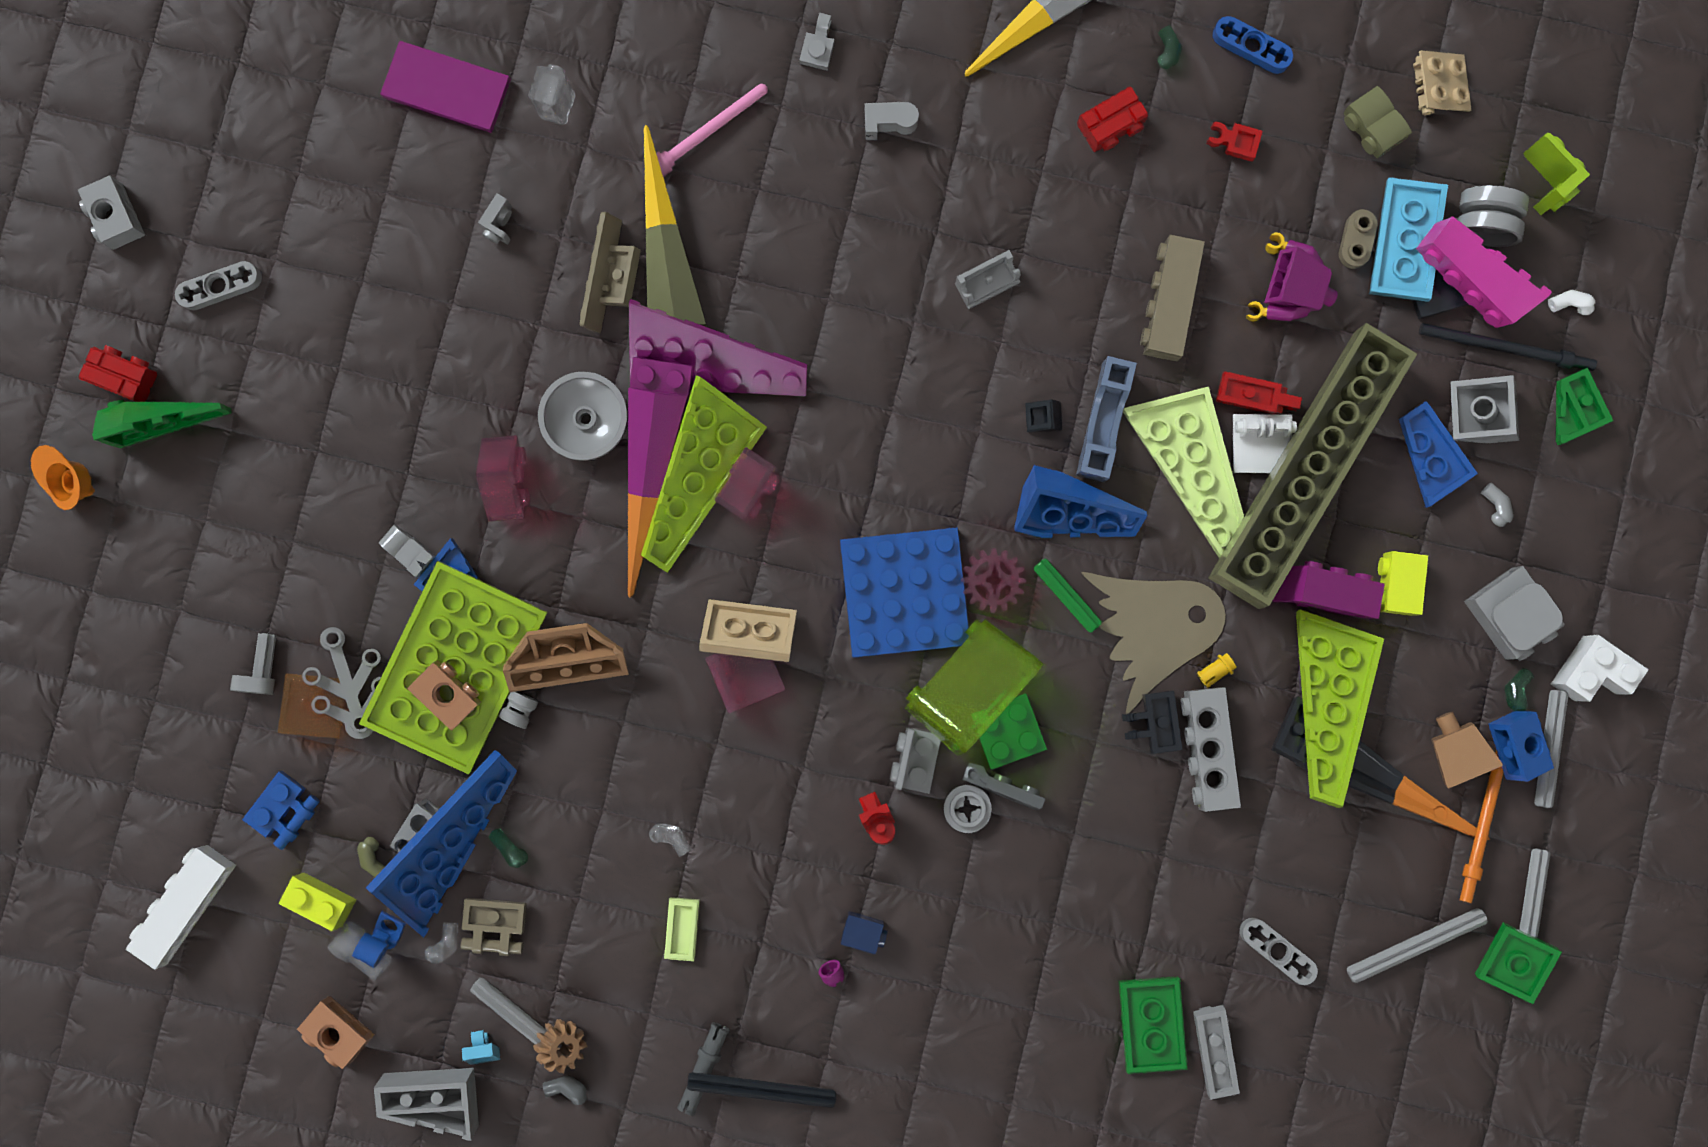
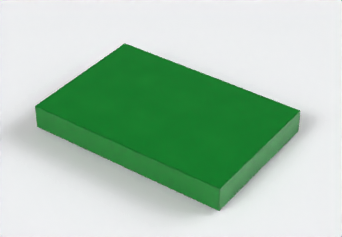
M1176 976L1120 980L1119 993L1126 1073L1188 1070L1180 978Z

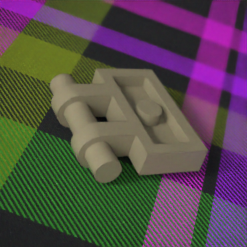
M475 898L464 899L462 930L474 932L473 938H462L461 950H472L473 954H483L484 951L497 952L500 956L522 954L523 942H512L511 938L512 934L522 935L524 933L527 903ZM485 932L501 933L500 940L485 939Z

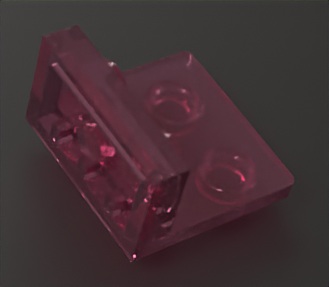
M717 653L705 658L728 714L785 690L773 660Z

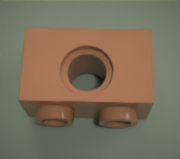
M437 660L407 689L452 731L481 701L477 698L479 696L478 691L468 682L463 685L455 677L458 673L446 661L440 663ZM442 685L450 686L453 689L454 698L452 701H446L441 698L440 688Z
M331 996L320 1001L297 1028L302 1034L301 1037L305 1043L311 1047H317L325 1054L324 1058L329 1064L341 1069L348 1066L375 1035ZM330 1028L338 1031L339 1041H334L330 1038Z

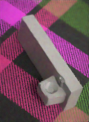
M1223 1005L1216 1007L1207 1006L1193 1011L1207 1095L1212 1100L1240 1094L1225 1008Z

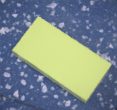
M669 898L664 959L695 961L700 899Z

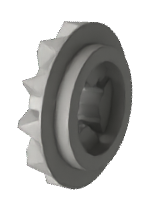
M959 786L953 789L945 799V818L950 826L959 832H976L988 823L991 816L990 799L982 789L976 786ZM964 796H967V800H969L971 805L980 806V808L971 811L969 822L964 812L955 811V809L964 806Z

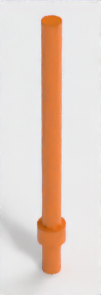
M1502 766L1490 772L1469 862L1464 865L1462 876L1465 879L1459 899L1463 902L1472 904L1477 881H1481L1483 873L1481 864L1504 773Z

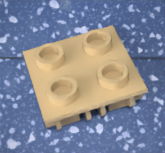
M1419 51L1420 56L1415 58L1416 62L1413 63V68L1415 69L1417 79L1415 84L1423 85L1416 89L1417 94H1422L1418 96V108L1422 111V115H1431L1435 113L1434 109L1470 112V93L1464 55Z

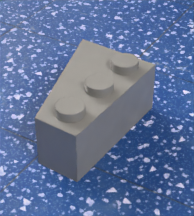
M474 1068L384 1073L374 1087L376 1116L378 1118L413 1127L417 1124L433 1128V1132L441 1134L445 1131L460 1135L462 1139L472 1141L479 1127Z

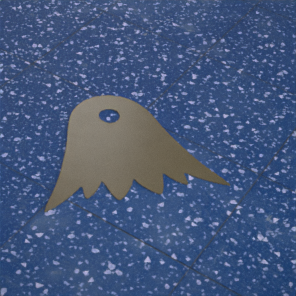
M1081 572L1090 583L1110 596V598L1100 600L1099 604L1117 612L1100 625V628L1105 632L1123 637L1111 652L1110 659L1114 661H1133L1123 676L1124 681L1136 677L1128 698L1126 714L1133 710L1142 700V694H1148L1172 672L1208 649L1223 631L1226 615L1224 605L1216 592L1202 583L1185 580H1126ZM1201 606L1204 608L1206 617L1201 623H1194L1189 619L1188 613L1191 607Z

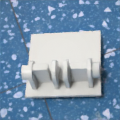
M1233 414V473H1271L1292 438V433L1297 431V423L1292 421V415Z

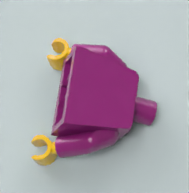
M1275 232L1271 234L1270 240L1278 242L1279 245L1274 246L1268 243L1265 249L1269 254L1279 253L1264 301L1265 304H1268V308L1263 307L1257 301L1251 302L1247 307H1256L1259 310V314L1256 316L1246 315V318L1249 321H1257L1261 316H1267V320L1292 321L1307 317L1310 312L1320 310L1323 305L1332 306L1337 299L1338 292L1328 287L1332 272L1331 269L1324 265L1316 249L1313 246L1294 240L1286 242L1281 233Z

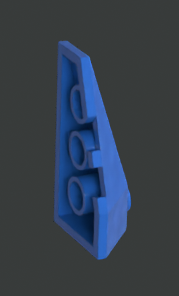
M1034 465L1022 488L1014 528L1016 532L1041 538H1052L1053 534H1070V537H1080V533H1097L1099 537H1135L1147 517V511L1063 472Z

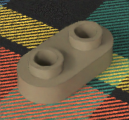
M1368 210L1355 211L1345 223L1339 249V259L1347 268H1360L1370 259L1378 223L1375 215ZM1359 220H1364L1367 223V228H1362L1359 225ZM1358 248L1361 252V255H1354L1352 249Z

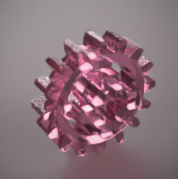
M996 548L991 549L989 556L982 550L979 552L980 560L972 556L969 561L973 566L963 567V571L968 574V577L961 579L962 583L968 585L963 594L971 593L973 597L969 603L973 604L978 601L980 603V611H983L986 606H989L990 613H995L997 606H1000V609L1005 611L1007 610L1006 602L1015 605L1017 600L1014 595H1023L1024 593L1022 589L1018 588L1019 584L1026 583V579L1019 578L1018 575L1024 568H1016L1014 564L1018 559L1014 557L1008 560V551L1006 550L1000 556L997 555ZM987 562L986 571L983 574L975 575L977 568ZM1000 563L1009 569L1011 575H1006L1000 569ZM992 572L996 579H1000V583L995 585L994 590L991 583H986V578H989ZM975 587H981L986 592L987 599L983 598ZM1004 587H1011L1008 595L999 600L1000 591Z

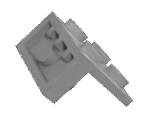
M907 727L905 733H899L896 750L901 752L899 763L893 762L890 781L895 782V789L902 790V788L930 793L942 735Z

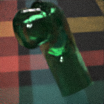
M1522 668L1504 688L1507 705L1512 711H1526L1528 708L1525 687L1535 677L1526 668Z

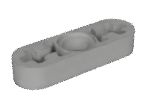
M246 261L238 262L182 282L175 290V299L188 310H198L256 289L261 283L262 275L260 270ZM245 270L252 273V275L248 276V282L239 279L244 276L243 271ZM229 275L238 280L232 281ZM216 279H224L226 283L225 289L221 293H213L211 289L212 283ZM189 290L198 293L193 296L192 302L185 299V297L189 296ZM205 291V293L208 295V297H206V295H204V294H202V293H199V292Z
M1248 918L1242 922L1240 936L1243 941L1289 978L1300 985L1311 984L1316 979L1318 973L1316 964L1265 922L1258 918ZM1260 925L1259 933L1268 938L1265 944L1254 936L1249 939L1251 933L1248 931L1249 927L1253 926L1256 928ZM1276 943H1283L1286 947L1285 956L1282 959H1273L1270 952L1272 946ZM1293 959L1302 966L1307 963L1305 969L1308 971V974L1306 976L1300 974L1297 977L1298 970L1290 965L1289 962Z

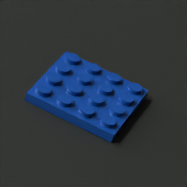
M958 527L840 540L852 658L970 645Z

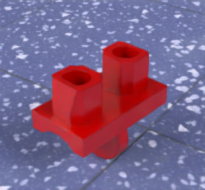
M876 792L859 798L864 813L859 814V817L866 832L870 834L871 839L877 844L885 845L890 843L895 837L896 830L894 826L895 821L887 803L881 805Z

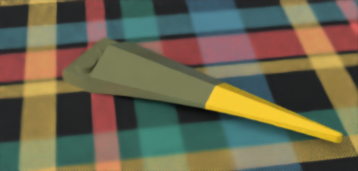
M645 124L647 307L653 310L659 309L667 312L666 314L683 321L686 319L707 327L649 127Z

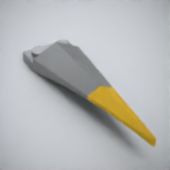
M1032 0L966 70L965 76L972 75L1004 53L1092 0Z

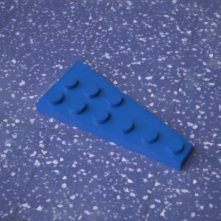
M496 750L492 752L366 887L371 894L423 938L429 930L426 925L433 913L438 914L443 905L440 900L445 891L454 885L476 846L473 841L479 830L486 828L489 822L487 816L493 805L500 803L517 772Z

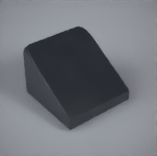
M1050 399L1025 403L1028 433L1062 430L1060 401Z

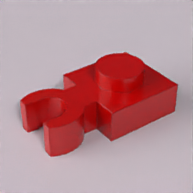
M1213 122L1211 130L1219 132L1220 138L1209 137L1207 145L1211 147L1225 145L1227 146L1225 150L1226 155L1251 162L1254 161L1262 130L1234 123L1232 129L1228 130L1223 123Z

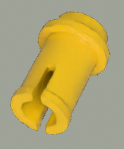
M1227 653L1223 656L1219 654L1216 661L1196 673L1207 689L1228 673L1230 675L1234 674L1233 670L1237 666Z

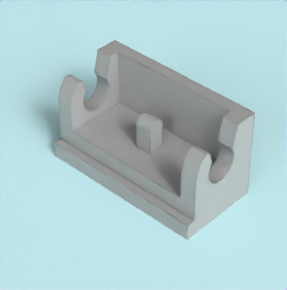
M1010 250L957 276L955 285L968 310L1020 283V270L1015 269Z

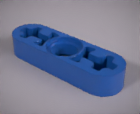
M1226 16L1221 18L1213 29V39L1219 46L1271 73L1279 74L1284 72L1293 60V52L1288 45L1234 17ZM1226 26L1231 28V34L1228 37L1222 35ZM1240 33H1243L1244 35L1239 44L1235 43ZM1249 38L1258 40L1260 50L1256 52L1249 51L1245 46V41ZM1266 47H1270L1266 56L1262 57L1261 55L1265 51ZM1278 53L1283 55L1282 61L1279 64L1274 62L1275 56Z

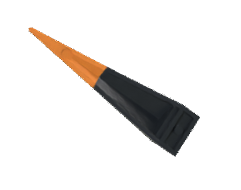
M1296 696L1291 702L1271 750L1295 762L1296 766L1308 770L1303 700L1301 697ZM1359 740L1348 787L1475 838L1477 830L1475 826L1432 797Z

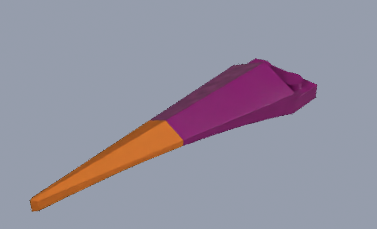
M633 357L630 387H628L629 598L635 592L644 558L641 556L691 394L693 365Z

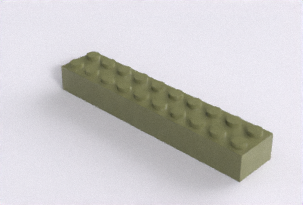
M1365 323L1353 333L1297 427L1296 433L1293 434L1209 575V579L1258 609L1268 607L1417 356V353L1368 323Z

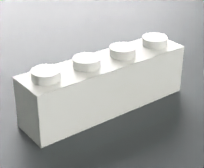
M208 845L192 848L182 860L184 866L178 874L175 873L169 878L164 886L167 890L161 899H156L147 910L149 916L145 922L136 926L129 936L131 942L126 947V950L154 970L169 963L236 866V864Z

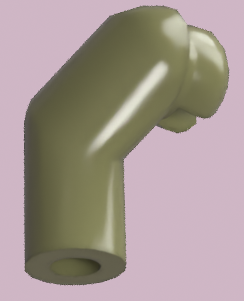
M367 837L364 842L359 843L357 852L361 867L375 878L385 866L375 856V851L379 847L378 841L373 837Z

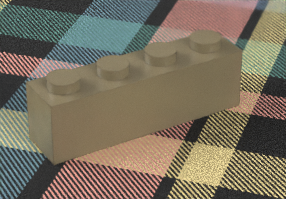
M1169 235L1165 243H1160L1157 252V260L1161 261L1159 272H1154L1151 288L1156 289L1154 300H1149L1146 309V317L1150 318L1149 326L1143 329L1140 345L1144 346L1143 355L1178 361L1183 356L1205 241Z

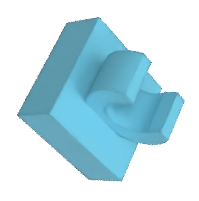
M484 1030L471 1032L472 1047L462 1048V1059L464 1062L473 1065L500 1060V1049L493 1043H489L488 1033H484Z

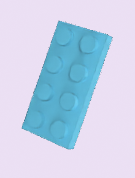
M1388 177L1384 192L1369 294L1426 302L1431 300L1436 269L1425 262L1423 256L1416 248L1434 224L1443 220L1448 190L1447 184Z

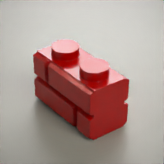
M1129 86L1081 114L1077 125L1094 152L1101 148L1104 151H1108L1120 142L1118 138L1125 134L1132 137L1144 128L1143 124L1148 117V113L1139 101L1133 88Z
M107 345L104 346L103 350L94 346L90 348L86 363L83 364L78 376L80 380L135 402H146L150 388L157 377V372L148 368L149 362L134 356L131 357L130 361L121 358L122 351Z

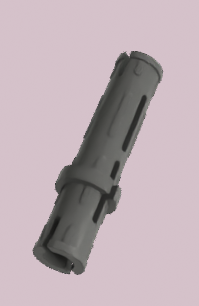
M712 1022L703 1047H699L697 1052L699 1058L693 1072L712 1073L715 1063H718L721 1059V1054L719 1053L730 1031L729 1028L724 1026L721 1029L722 1024ZM686 1087L677 1109L681 1112L687 1109L685 1114L694 1116L703 1092L689 1091Z

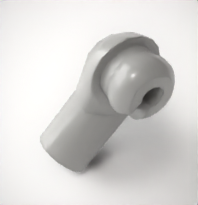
M1492 482L1489 483L1482 490L1481 494L1496 507L1497 512L1492 515V522L1498 527H1504L1514 517L1510 498Z

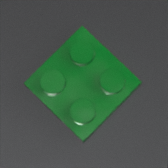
M1026 693L970 713L991 770L1047 750Z
M1503 922L1475 975L1478 979L1534 1004L1562 952L1559 948Z

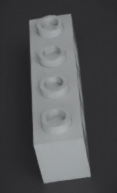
M1217 687L1184 691L1185 698H1181V710L1183 716H1187L1188 727L1184 729L1186 744L1187 746L1191 745L1192 757L1188 758L1190 774L1195 775L1196 787L1192 788L1194 805H1198L1199 810L1204 812L1241 808L1226 688ZM1204 711L1209 712L1212 717L1211 724L1206 728H1203L1199 723V716ZM1207 741H1212L1216 748L1215 753L1207 758L1203 753V746ZM1211 771H1216L1219 775V782L1214 787H1210L1206 781L1207 775Z

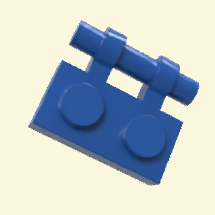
M279 771L242 820L265 838L270 837L274 830H276L279 836L273 844L283 850L289 842H293L299 835L297 831L305 820H310L314 815V809L320 800L313 795H309L305 802L300 800L299 797L306 788L284 771ZM292 808L296 814L287 824L283 821V818Z

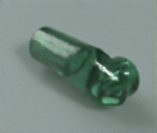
M1171 25L1162 28L1158 32L1165 45L1164 54L1158 57V63L1164 70L1178 63L1182 51V45Z
M495 829L490 833L489 840L499 850L509 866L519 868L527 863V852L524 849H518L501 829Z

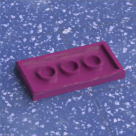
M399 40L380 95L385 99L492 133L511 79L508 75Z

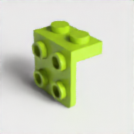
M1546 133L1524 152V157L1554 188L1533 206L1540 215L1549 209L1555 212L1562 205L1569 202L1580 192L1577 186L1590 175L1586 171L1583 162L1578 158H1574L1565 149L1562 140L1551 133Z

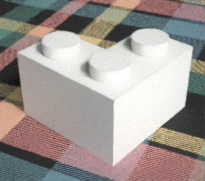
M1583 636L1551 682V685L1560 691L1567 692L1568 697L1574 701L1590 702L1601 685L1615 694H1633L1648 672V669L1601 636Z

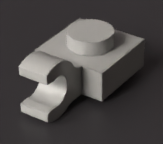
M819 13L815 34L806 32L799 59L800 64L828 71L835 44L834 39L827 38L831 26V15Z

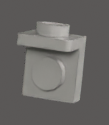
M498 193L478 223L484 230L483 235L496 244L502 241L508 245L511 239L499 227L500 225L504 226L510 219L512 206L506 198Z

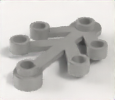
M330 627L322 632L320 643L326 651H330L340 683L321 675L320 671L315 667L305 669L302 678L304 683L309 686L316 685L345 699L349 712L330 704L327 697L317 696L311 704L315 713L326 714L343 722L348 735L355 739H364L370 736L373 730L367 727L361 730L356 729L354 721L362 718L375 691L374 685L377 681H380L381 677H377L372 681V692L362 708L358 694L373 667L379 664L381 656L375 649L366 650L362 655V663L352 680L342 650L345 643L344 633L336 627ZM329 634H336L339 640L336 644H329L326 638ZM368 653L376 654L377 661L370 664L365 660ZM309 671H315L318 674V678L314 682H309L306 680V674ZM320 699L325 700L327 703L326 709L322 711L315 708L316 701Z

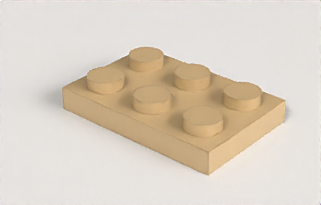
M709 599L699 651L789 662L797 610Z

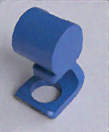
M382 910L372 935L365 933L361 937L352 957L372 968H376L385 956L386 951L397 945L406 923ZM384 920L393 921L397 926V930L389 929L385 925Z

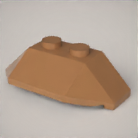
M588 623L526 632L503 666V673L509 692L629 675L623 648Z

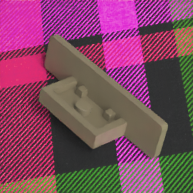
M601 212L594 250L591 255L589 276L586 282L583 307L580 312V326L594 333H601L606 305L629 307L641 252L635 246H618L622 220L608 212Z

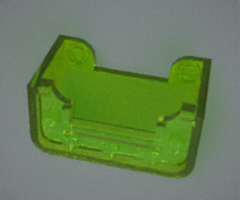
M976 619L965 631L969 637L923 688L917 685L906 697L909 703L904 708L957 756L966 753L1044 665L1032 653L986 619L981 623Z

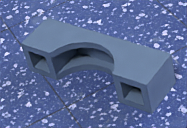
M1107 356L1103 361L1076 476L1100 482H1106L1110 478L1116 453L1119 424L1131 390L1137 363Z

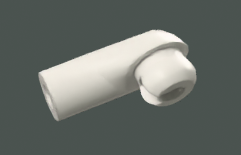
M1569 290L1548 299V306L1552 312L1559 311L1570 305L1578 307L1577 311L1582 315H1589L1595 310V299L1592 295L1576 290Z

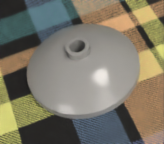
M574 372L557 379L546 390L539 404L538 423L543 438L554 451L572 460L588 461L606 455L618 445L627 427L628 411L621 392L610 380L596 373ZM584 415L591 416V421L588 424H582L581 422Z

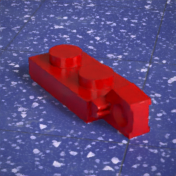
M1223 372L1216 402L1269 414H1282L1283 409L1295 412L1300 409L1302 397L1286 394L1288 388L1282 387L1280 383Z

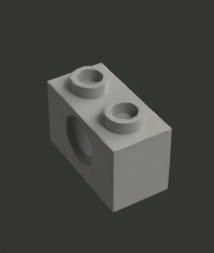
M109 175L78 189L82 199L79 201L80 207L84 214L90 217L93 224L91 232L98 243H103L114 250L145 236L123 184ZM113 209L112 215L105 219L106 213Z

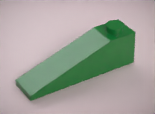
M117 400L108 403L107 408L97 411L92 435L95 441L123 448L231 414L232 411L230 407L221 403L126 402L125 400Z

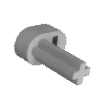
M258 633L252 677L232 675L230 691L273 695L275 679H271L277 635Z

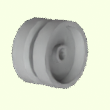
M1475 186L1468 188L1461 193L1459 209L1463 214L1457 220L1484 240L1482 246L1508 247L1517 245L1523 241L1525 222L1521 219L1527 215L1529 196L1519 190L1502 186Z

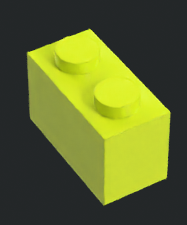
M1397 551L1383 553V557L1380 558L1378 563V574L1381 575L1380 583L1385 584L1380 612L1408 616L1422 615L1428 555Z
M306 873L292 876L278 904L330 931H334L343 927L357 899Z

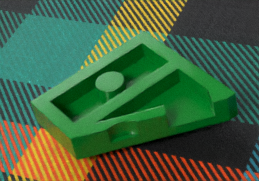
M1588 368L1556 382L1557 446L1613 421Z

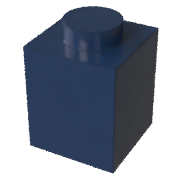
M849 911L841 937V945L876 954L878 947H884L888 930L883 929L884 922L882 920Z

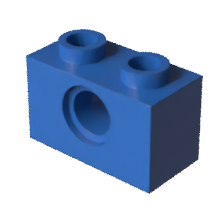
M1513 711L1488 724L1499 759L1503 764L1502 769L1506 780L1528 782L1554 769L1550 750L1547 747L1537 712Z

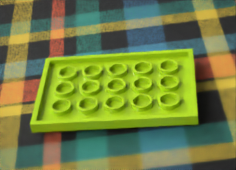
M437 561L359 724L466 774H470L510 693L503 673V666L526 632L540 630L548 612L441 561ZM437 660L440 663L444 661L449 663L458 673L455 677L463 685L466 682L472 685L478 691L479 696L477 698L481 701L452 731L407 689ZM442 685L440 696L446 701H452L454 691L450 686Z

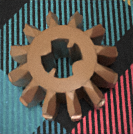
M557 1019L554 1027L550 1023H545L547 1032L545 1034L536 1033L537 1038L541 1042L533 1045L534 1050L539 1053L536 1056V1060L540 1064H544V1068L549 1072L556 1069L557 1072L564 1074L566 1066L575 1069L574 1060L576 1058L584 1059L583 1054L579 1051L587 1047L586 1042L582 1040L584 1032L580 1028L576 1029V1024L572 1021H568L565 1024L563 1020Z

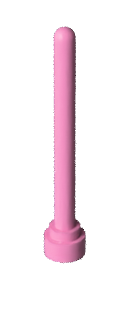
M759 84L670 151H663L662 153L658 151L656 154L663 177L672 172V167L675 166L674 162L767 94L768 87L765 84Z

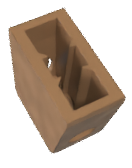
M1453 712L1436 718L1443 734L1431 740L1443 781L1448 789L1503 766L1500 759L1472 722L1460 726Z

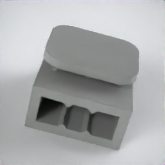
M1523 566L1509 569L1464 601L1505 660L1518 659L1521 661L1534 653L1533 647L1540 642L1545 644L1559 635L1557 630L1565 625L1562 621L1563 617L1560 609L1547 591L1533 581Z

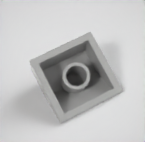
M1514 375L1450 382L1454 441L1477 443L1519 441L1517 391Z

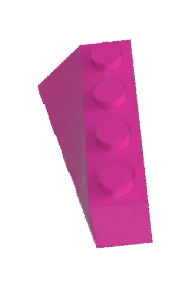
M1450 217L1435 223L1416 250L1423 256L1426 263L1433 266L1443 276L1446 283L1453 286L1469 305L1474 306L1483 315L1484 320L1495 328L1513 324L1551 295L1552 291L1543 285L1539 289L1529 281L1531 275L1521 269L1517 272L1504 262L1507 257L1501 252L1486 249L1482 246L1484 240L1456 218Z

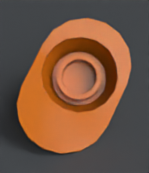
M49 445L39 446L33 451L31 457L33 475L59 508L63 510L73 509L79 500L94 494L95 489L91 485L89 471L83 464L68 461L61 452Z

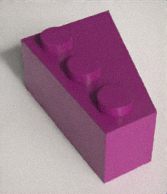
M1305 561L1304 566H1292L1272 600L1274 602L1297 603V606L1307 608V606L1324 609L1326 612L1357 618L1379 619L1385 584L1373 581L1374 576L1355 573V576L1348 575L1347 569L1330 567L1329 571L1322 569V563Z

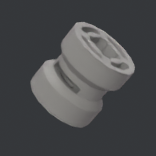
M519 691L510 692L508 696L509 702L506 707L502 708L498 717L512 725L526 729L529 723L528 716L531 711L536 709L538 701Z

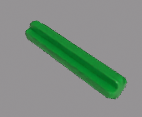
M1042 559L1035 565L1034 571L1087 632L1091 633L1101 625V619L1048 559Z

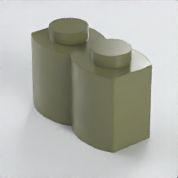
M1378 86L1351 103L1343 112L1347 127L1351 131H1356L1361 136L1364 150L1370 155L1373 154L1377 159L1406 140L1412 133L1406 120L1394 109L1388 96Z

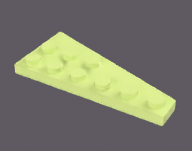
M1209 386L1124 408V415L1220 559L1242 522L1244 514Z

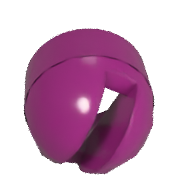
M838 960L827 961L818 971L822 981L829 987H836L837 983L844 981V969Z

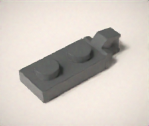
M969 763L962 779L965 782L1034 810H1039L1043 807L1045 798L1040 797V791L1033 787L1023 785L1022 789L1011 785V779L999 774H995L994 778L990 777L984 766Z

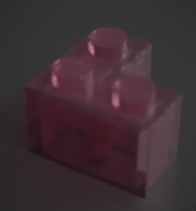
M517 435L483 438L481 440L476 477L488 522L522 519L525 514V506L530 505L528 488H523L522 485L524 482L522 465L527 462L525 447H520Z
M745 447L730 469L729 473L731 476L715 498V502L746 523L749 518L752 520L756 518L763 507L760 501L766 493L771 495L780 481L777 477L779 475L777 468Z

